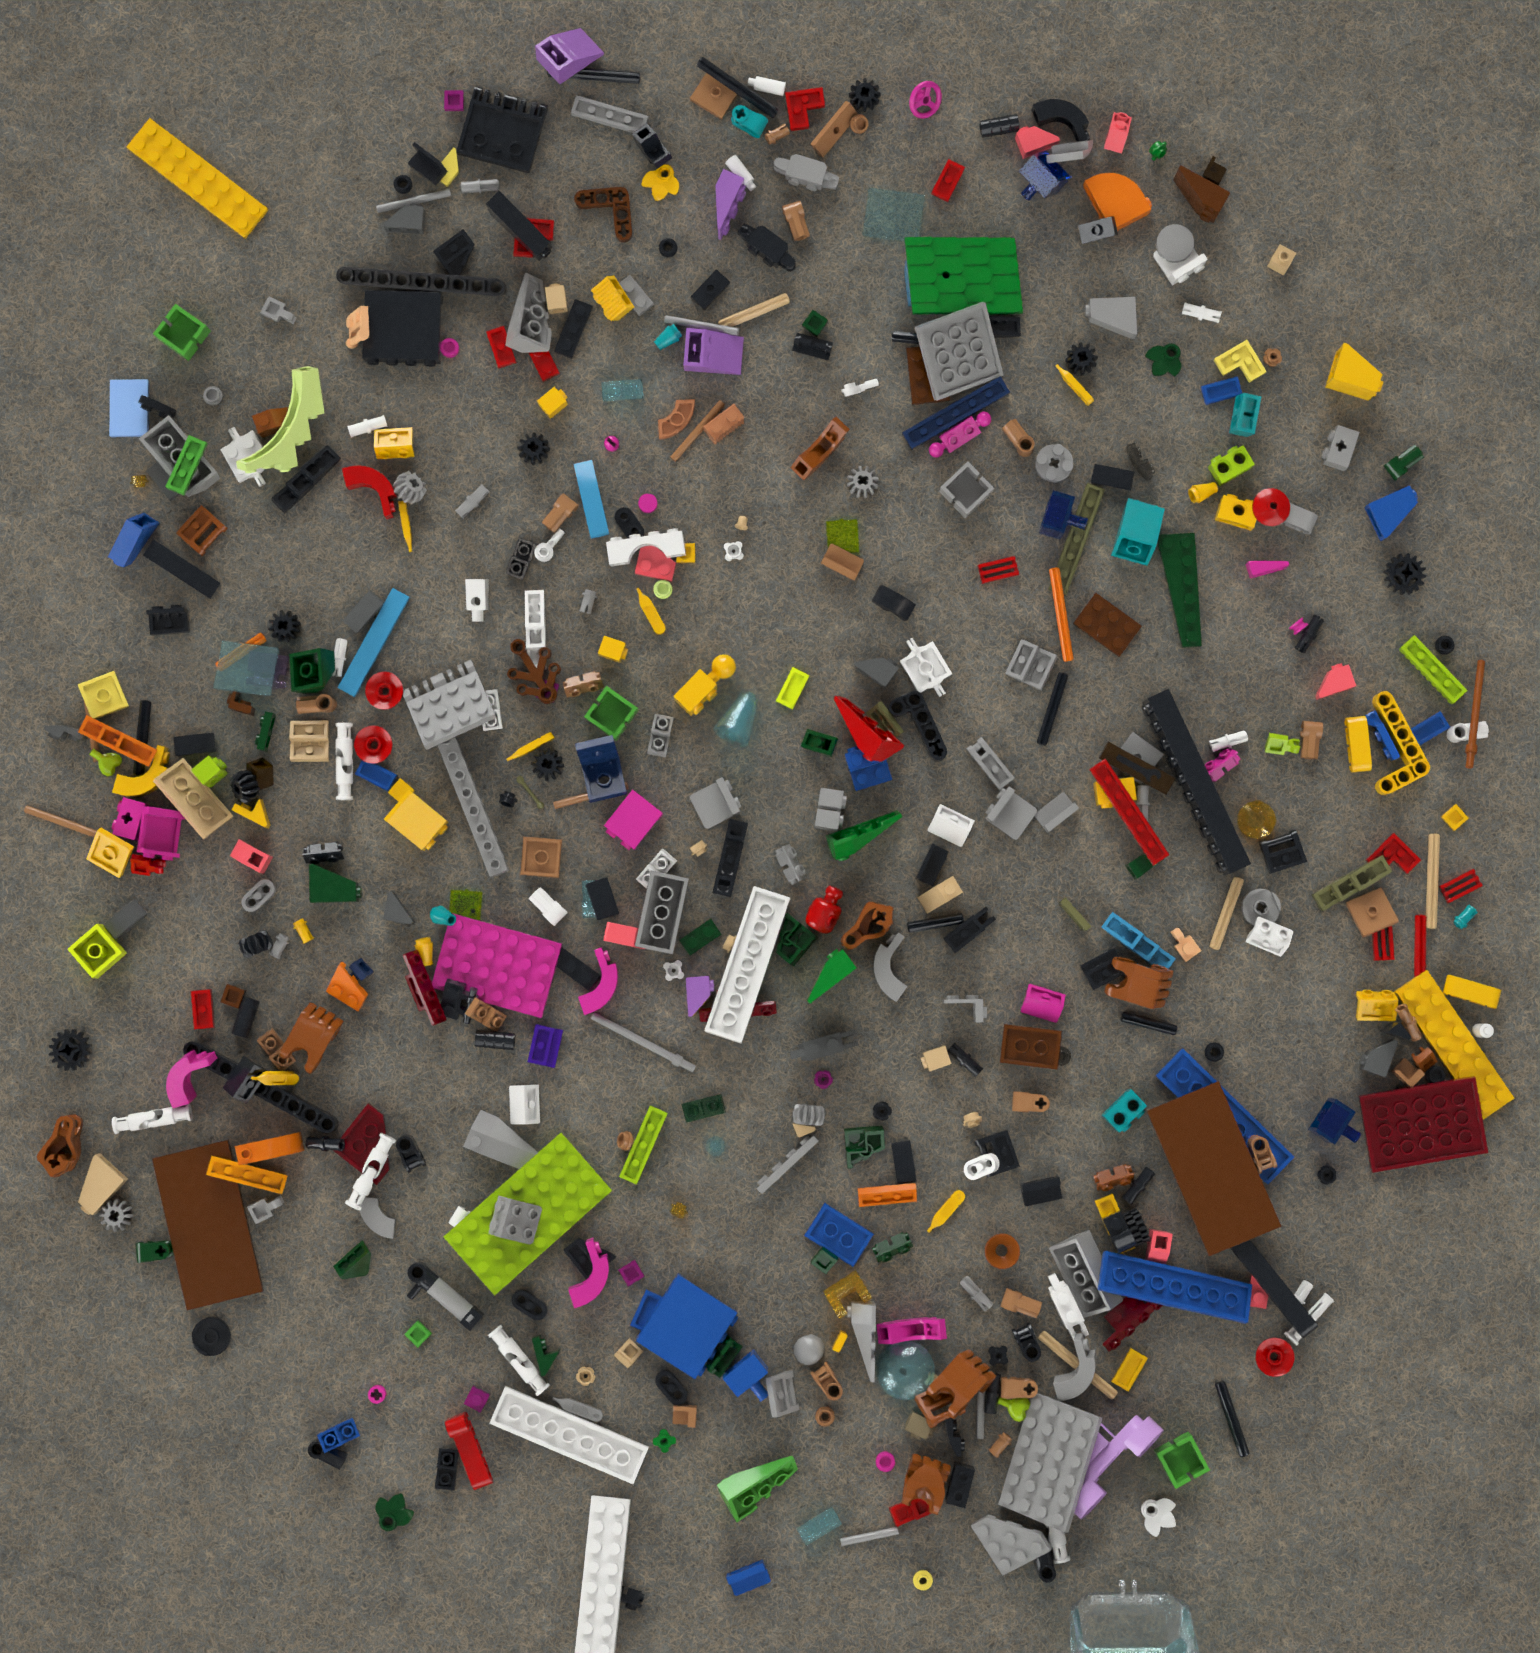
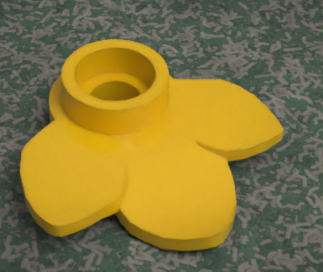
M667 164L662 165L655 171L647 172L641 183L643 187L652 188V196L655 201L664 199L668 192L676 195L679 190V182L674 177V170ZM664 171L668 172V176H667V177H663V176L661 175L662 172H664Z

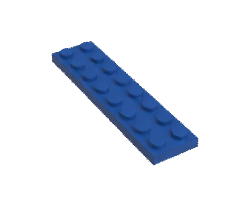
M1183 1048L1155 1075L1177 1098L1217 1082ZM1221 1086L1246 1145L1249 1137L1252 1135L1262 1136L1269 1143L1276 1159L1277 1167L1268 1168L1259 1174L1260 1178L1268 1185L1288 1165L1294 1156ZM1257 1140L1254 1143L1255 1149H1259L1261 1147V1140Z
M1104 1251L1102 1253L1098 1290L1246 1324L1249 1320L1253 1284Z

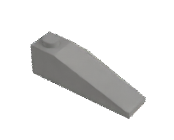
M528 273L524 274L508 327L505 346L521 353L548 352L552 333L551 328H548L547 319L549 315L545 310L544 302L546 298L543 280Z
M480 1110L463 1146L518 1169L538 1153L499 1117Z
M851 1301V1306H847V1318H851L870 1382H874L876 1305L874 1301Z

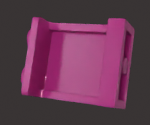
M632 789L604 826L607 828L605 832L612 838L619 837L622 840L620 844L626 849L630 850L632 848L636 850L650 829L663 816V813Z
M143 806L137 852L143 853V857L154 858L155 855H160L162 860L173 861V857L180 858L177 849L181 821L185 820L183 815L176 810Z

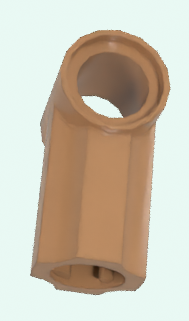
M801 201L782 206L783 214L786 216L785 220L789 224L794 241L810 237Z
M1016 419L1009 421L1002 427L1003 432L1016 447L1020 456L1028 457L1033 453L1034 440L1028 436ZM1023 443H1028L1030 445V449H1022L1020 445Z
M564 493L556 500L553 505L554 508L542 521V524L553 533L579 507L576 502Z
M327 694L297 697L296 700L298 714L330 713L337 707L335 698ZM325 699L330 700V705L327 708L323 707Z
M1302 721L1301 728H1303V731L1300 732L1302 738L1300 758L1317 760L1319 741L1323 734V723Z
M1006 1288L1000 1307L1037 1318L1042 1302L1024 1296L1018 1291Z

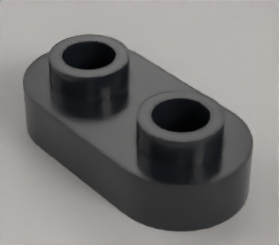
M143 395L140 396L138 401L141 404L140 408L148 412L154 410L162 418H166L168 415L174 418L177 412L175 409Z
M622 507L616 511V523L627 539H629V535H632L631 532L634 529L638 530V534L641 537L645 535L644 528L629 508ZM627 514L628 518L623 520L621 519V515Z
M521 1289L512 1296V1305L533 1320H542L547 1315L548 1307L546 1303L530 1292ZM519 1296L525 1297L524 1303L519 1302ZM535 1307H541L542 1312L536 1313Z
M661 1370L656 1375L655 1383L672 1404L682 1405L685 1403L688 1392L671 1371ZM663 1376H667L669 1378V1381L667 1383L662 1382ZM676 1391L681 1392L682 1396L680 1398L674 1396Z

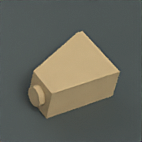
M954 876L917 898L928 914L960 895L963 891Z
M100 1153L95 1154L92 1158L78 1201L82 1205L80 1208L88 1215L97 1214L101 1207L105 1206L107 1201L128 1180L125 1175Z

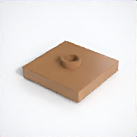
M706 73L690 97V101L722 120L738 94Z
M523 837L520 875L559 878L562 840Z
M1382 888L1346 902V906L1362 937H1366L1399 922Z

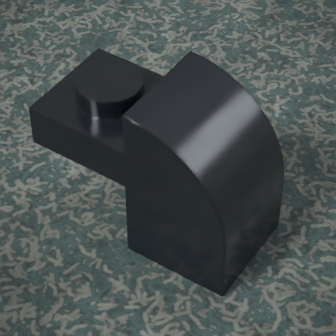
M647 123L632 133L643 155L657 169L672 159L670 152L661 144L656 132Z
M1120 1210L1102 1218L1116 1253L1120 1254L1136 1246L1132 1232Z

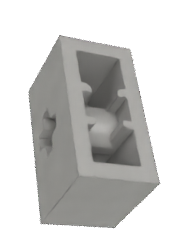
M1337 425L1334 430L1331 429L1327 438L1330 441L1329 446L1324 448L1321 457L1324 459L1323 465L1345 471L1349 467L1360 432ZM1338 444L1341 445V446H1340V448L1342 449L1341 451H1338V447H1337Z

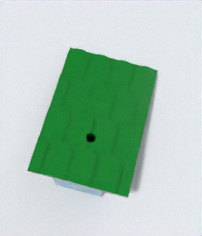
M904 238L906 250L904 274L908 307L912 306V315L951 314L980 302L986 303L988 314H1023L1015 238Z

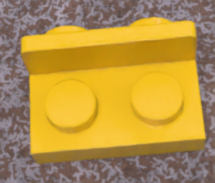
M412 427L374 429L376 458L414 457Z
M1363 990L1356 992L1358 999L1357 1021H1396L1397 1012L1395 1009L1398 1006V998L1395 992L1390 990H1382L1381 992Z

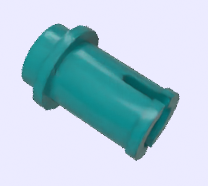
M1467 905L1459 916L1454 917L1453 923L1459 929L1466 928L1467 923L1478 912L1473 906Z

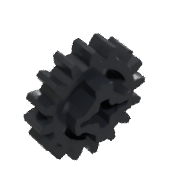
M1409 553L1404 557L1402 554H1399L1397 558L1393 557L1390 559L1392 563L1388 562L1385 565L1389 569L1383 571L1384 574L1388 575L1384 581L1390 582L1387 587L1393 586L1394 593L1400 590V595L1405 594V591L1410 595L1413 590L1415 592L1419 590L1418 586L1424 585L1421 579L1427 576L1422 574L1426 567H1420L1423 561L1417 562L1416 555L1410 558ZM1402 562L1401 568H1394L1396 564ZM1404 570H1405V574H1408V576H1407L1406 578H1405V575L1402 574V572H1403ZM1410 580H1416L1413 585L1408 586Z
M65 1029L64 1034L58 1032V1038L51 1039L54 1045H49V1048L53 1049L49 1056H54L52 1063L58 1062L57 1068L64 1066V1071H69L71 1066L72 1071H75L77 1066L80 1068L84 1067L83 1061L89 1062L87 1055H92V1052L88 1051V1048L92 1047V1044L86 1043L89 1037L83 1038L84 1032L77 1034V1029H72L70 1033L69 1029ZM74 1038L79 1040L81 1044L74 1042ZM70 1047L77 1048L74 1051H71V1053L63 1052L69 1049ZM82 1051V1055H81V1057L78 1059V1055H79V1053ZM60 1056L65 1057L67 1062H65Z

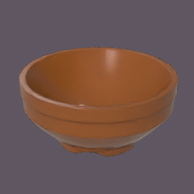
M1005 1233L996 1234L985 1245V1257L995 1268H1010L1019 1259L1020 1247L1011 1235ZM1000 1244L1007 1247V1253L1004 1256L996 1254V1247Z

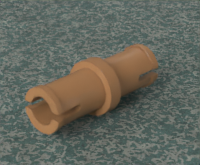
M1406 1004L1397 1006L1395 1011L1402 1021L1401 1024L1410 1034L1411 1041L1420 1040L1423 1035L1416 1024V1018L1411 1015Z

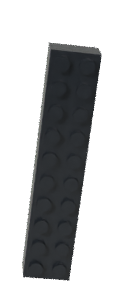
M1164 690L1147 698L1142 702L1144 705L1142 706L1143 713L1146 717L1149 716L1152 722L1150 724L1151 730L1154 734L1157 733L1160 739L1158 741L1159 747L1168 756L1166 758L1167 764L1176 773L1174 776L1176 778L1175 781L1178 786H1182L1184 793H1182L1183 798L1187 804L1190 803L1193 809L1190 811L1195 821L1198 820L1201 826L1199 832L1209 843L1207 849L1210 855H1214L1217 860L1215 866L1218 872L1228 875L1250 865L1251 862L1170 690Z

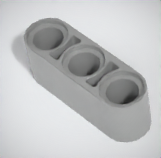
M1271 503L1270 507L1276 509V505ZM1290 503L1289 516L1283 523L1287 527L1299 532L1302 530L1304 534L1310 535L1318 516L1313 512Z

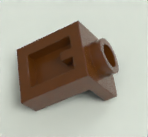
M233 690V693H230L227 699L228 708L254 716L255 708L251 706L252 703L240 700L239 703L240 692Z

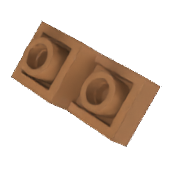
M476 997L465 1012L470 1018L494 1031L499 1030L507 1017L504 1013Z
M273 1028L257 1039V1042L269 1055V1059L279 1071H284L296 1062L293 1054L288 1059L279 1057L284 1042Z

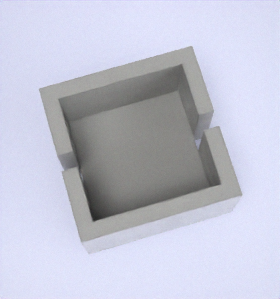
M969 462L965 463L939 490L950 504L953 501L955 502L953 507L965 519L995 489L983 476L979 482L976 481L980 473Z
M827 788L820 789L817 808L823 809H817L814 828L835 832L838 828H842L844 815H840L841 809H845L847 796H843L844 791Z

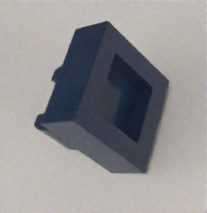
M362 958L349 966L353 971L350 976L354 975L357 980L363 981L374 973Z

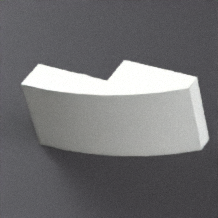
M498 689L487 690L485 692L497 718L482 724L483 731L502 729Z
M661 849L636 880L647 889L651 870L667 874L677 860L666 850Z

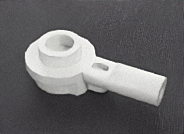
M877 379L865 381L864 384L857 386L853 382L845 384V389H841V391L844 392V396L861 393L865 389L876 387L879 383Z
M559 528L547 543L537 545L534 552L535 557L541 562L549 561L553 557L552 548L565 532Z

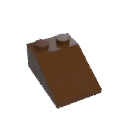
M1180 165L1173 181L1196 214L1200 216V219L1207 223H1214L1230 192Z

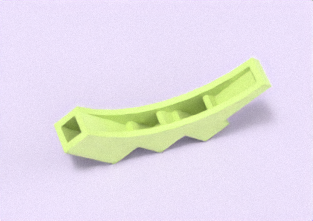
M306 366L292 370L293 386L291 401L281 427L262 449L249 457L236 461L237 469L243 470L245 473H254L259 468H275L280 470V472L291 471V468L298 466L295 446L303 445L305 441L311 440L308 419L318 418L317 415L324 414L318 368Z

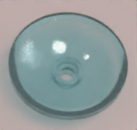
M904 1341L891 1344L884 1349L878 1359L876 1372L878 1381L886 1393L896 1399L912 1400L915 1399L916 1395L927 1391V1388L933 1382L935 1367L931 1355L923 1346L912 1341ZM901 1368L906 1369V1375L900 1373Z

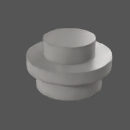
M210 386L205 389L203 398L207 404L217 405L221 402L223 394L218 387Z

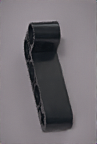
M911 691L893 699L888 706V711L891 715L897 718L910 713L929 757L935 762L942 761L947 755V748L922 694L918 691ZM917 696L920 702L917 705H912L909 702V698ZM893 704H900L902 711L900 713L893 712L891 708ZM919 713L926 714L927 721L919 722L917 715ZM926 731H933L935 738L928 740L925 737ZM937 740L939 741V743L936 744L937 749H942L943 751L941 753V757L933 754L935 752L934 745H932L931 747L929 746L930 744L935 743Z

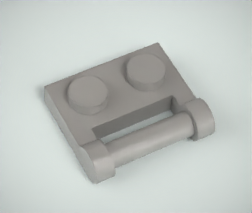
M793 1370L765 1378L772 1417H780L800 1410L799 1403L796 1402L793 1385Z

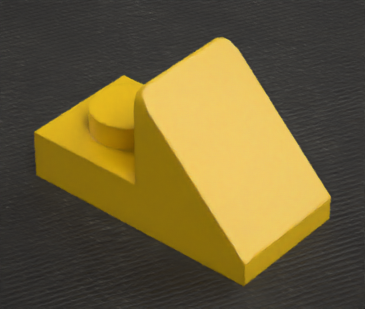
M262 799L258 800L253 811H251V806L243 802L241 805L234 804L232 811L269 829L270 822Z

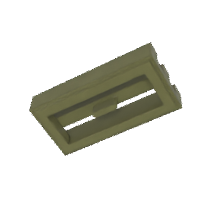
M882 701L866 712L869 718L879 723L877 725L878 728L885 732L888 729L896 738L904 732Z
M1066 897L1059 902V905L1082 931H1087L1091 927Z

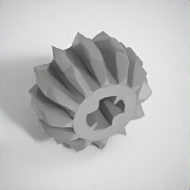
M858 466V472L852 469L853 475L847 476V479L850 480L847 483V487H853L850 490L851 494L857 491V498L860 497V493H863V497L867 498V492L873 495V489H878V485L875 482L879 481V478L873 477L876 473L875 470L870 473L868 472L869 466H866L865 471H862V466ZM860 479H861V480L866 479V484H867V485H864V484H861V485H860V484H859Z
M410 471L400 474L393 484L395 488L394 493L399 495L398 499L402 498L404 503L409 502L411 505L419 502L427 491L425 488L426 483L421 481L422 477L418 478L416 472L411 474Z
M805 1104L794 1106V1123L821 1126L823 1124L825 1113L822 1106Z
M115 1199L113 1203L109 1200L107 1201V1206L101 1207L105 1213L99 1214V1217H104L105 1220L101 1221V1224L107 1223L106 1230L113 1228V1232H118L119 1228L122 1231L126 1229L125 1224L131 1225L132 1222L127 1218H132L134 1215L132 1213L128 1214L132 1207L125 1208L127 1201L120 1203L119 1199ZM118 1212L119 1216L116 1219H114L113 1215H115V1213Z

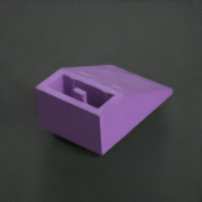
M581 28L551 35L535 45L537 61L559 84L604 55V52Z
M723 169L715 186L718 239L720 240L723 235L727 236L731 226L729 225L731 218L735 219L738 212L739 201L743 202L746 195L744 178Z
M686 328L684 371L741 375L744 337L707 329Z

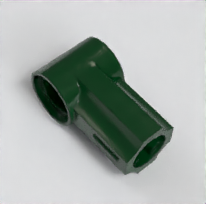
M1413 445L1383 466L1395 481L1424 458L1423 452L1419 447Z

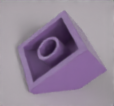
M710 976L686 978L688 1017L694 1016L710 998L711 992L715 991L714 980H710Z

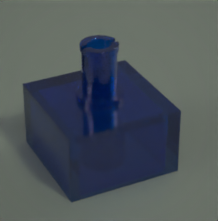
M1046 150L1033 154L1019 170L1029 182L1028 186L1021 192L1022 196L1026 195L1024 198L1028 201L1031 200L1037 191L1044 198L1057 194L1071 179V176L1057 162L1047 163L1046 155L1050 154Z
M1055 490L1052 491L1039 534L1061 540L1068 525L1085 529L1088 518L1074 515L1071 512L1075 496Z
M1334 1098L1326 1100L1308 1128V1131L1334 1145L1341 1135L1353 1143H1356L1361 1136L1360 1132L1348 1125L1356 1111Z

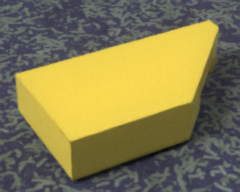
M454 147L441 162L448 171L440 181L446 187L459 174L457 150Z

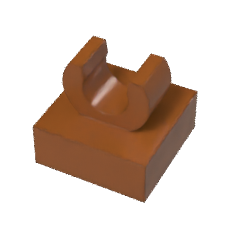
M1420 1047L1421 1053L1418 1056L1412 1053L1411 1056L1417 1068L1425 1073L1438 1061L1432 1050L1428 1047L1426 1049Z

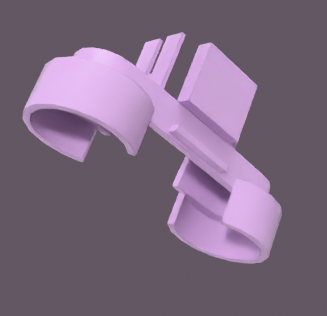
M1137 1415L1134 1416L1116 1436L1101 1423V1426L1113 1439L1109 1442L1098 1432L1074 1512L1081 1520L1107 1494L1097 1483L1098 1477L1124 1449L1127 1450L1129 1448L1137 1457H1141L1163 1433L1164 1430L1150 1416L1145 1420H1142Z

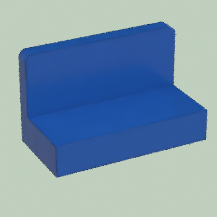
M763 1559L726 1574L728 1584L731 1585L735 1596L771 1582Z

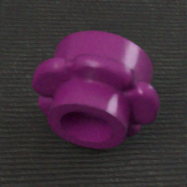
M827 1070L816 1072L814 1084L821 1089L828 1088L833 1082V1078L830 1076L831 1073Z

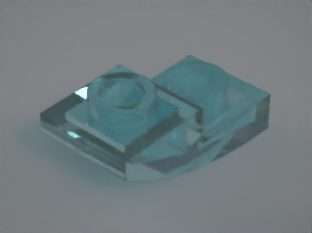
M642 379L601 382L604 402L644 399Z
M830 1507L796 1529L807 1546L842 1523L833 1507Z

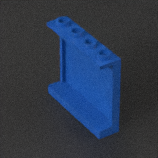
M678 1273L638 1334L636 1342L696 1379L697 1376L701 1377L704 1373L707 1360H712L717 1350L715 1347L719 1342L722 1344L728 1334L726 1330L729 1325L733 1327L737 1321V1310H733Z

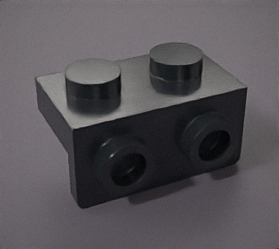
M171 605V608L163 609V606L151 607L152 610H146V614L149 616L151 636L190 633L188 610L182 607V605Z

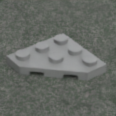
M989 1514L971 1525L1002 1576L1048 1553L1052 1549L1042 1531L1030 1530L1008 1520L1005 1522Z

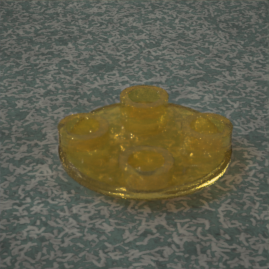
M1259 800L1245 804L1237 816V823L1241 832L1253 839H1261L1268 836L1273 831L1277 821L1272 808Z

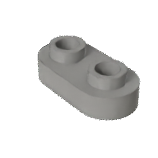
M260 880L243 896L241 901L242 907L248 912L258 911L274 896L276 892L275 884L271 880ZM264 886H269V892L265 893L263 891ZM251 899H254L256 901L254 906H250L249 901Z

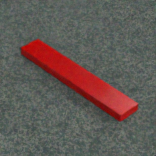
M1106 758L1091 767L1089 771L1151 864L1154 866L1169 856V853Z

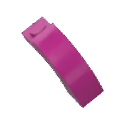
M602 947L594 950L602 972L600 984L594 991L578 997L584 1015L604 1007L613 997L617 988V964H608L611 961L607 950L604 951Z
M192 1050L185 1054L171 1068L166 1081V1091L173 1109L189 1104L197 1097L191 1083V1073L194 1070L210 1066L217 1059L214 1051L210 1053L204 1051L196 1054V1051Z
M594 1238L587 1239L585 1242L593 1265L591 1275L585 1281L570 1286L568 1289L574 1309L594 1300L603 1290L608 1278L607 1253L599 1255L602 1250L599 1242H595Z
M937 1317L895 1320L876 1324L878 1344H895L921 1339H947L945 1319H937Z

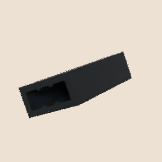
M498 191L486 203L490 215L538 261L548 257L552 249L551 243Z

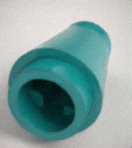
M674 324L668 325L654 343L661 351L663 348L680 341L679 338L683 335Z
M435 906L430 911V918L435 924L452 926L456 922V916L444 906Z

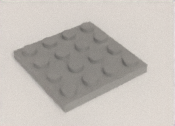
M980 302L915 327L934 400L938 401L1003 376L985 302Z

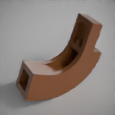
M837 417L833 418L818 439L798 456L790 468L803 480L807 479L838 448L850 429Z

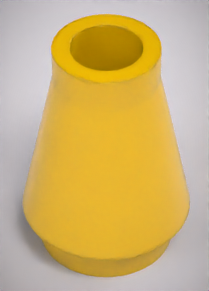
M1215 482L1192 485L1188 489V495L1192 503H1200L1218 492Z
M431 938L416 939L414 946L418 950L424 966L433 965V942Z

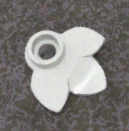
M1162 1498L1158 1501L1149 1499L1142 1504L1141 1512L1145 1517V1528L1153 1536L1157 1537L1159 1535L1161 1527L1171 1528L1176 1526L1175 1518L1170 1512L1176 1506L1173 1501L1167 1498ZM1149 1506L1154 1507V1511L1151 1513L1147 1511Z

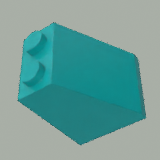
M1128 498L1111 556L1148 566L1157 546L1165 508Z

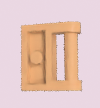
M368 306L358 307L347 317L346 326L349 328V338L346 340V346L349 349L356 348L360 341H365L369 337Z

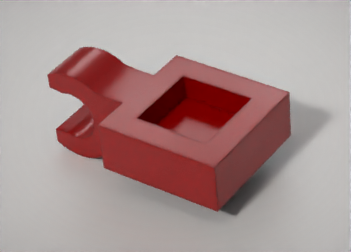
M132 854L130 858L132 874L150 876L152 872L157 874L164 873L163 867H166V860L156 859L152 861L151 858Z

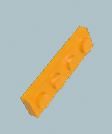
M212 1155L206 1175L278 1194H283L288 1177L286 1174L247 1164L238 1165L236 1161Z

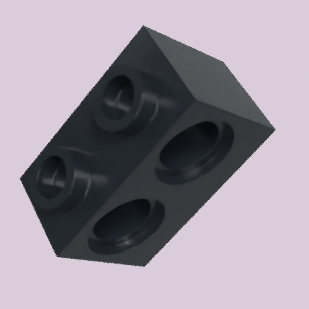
M954 1461L945 1496L946 1504L966 1508L975 1472L974 1466Z

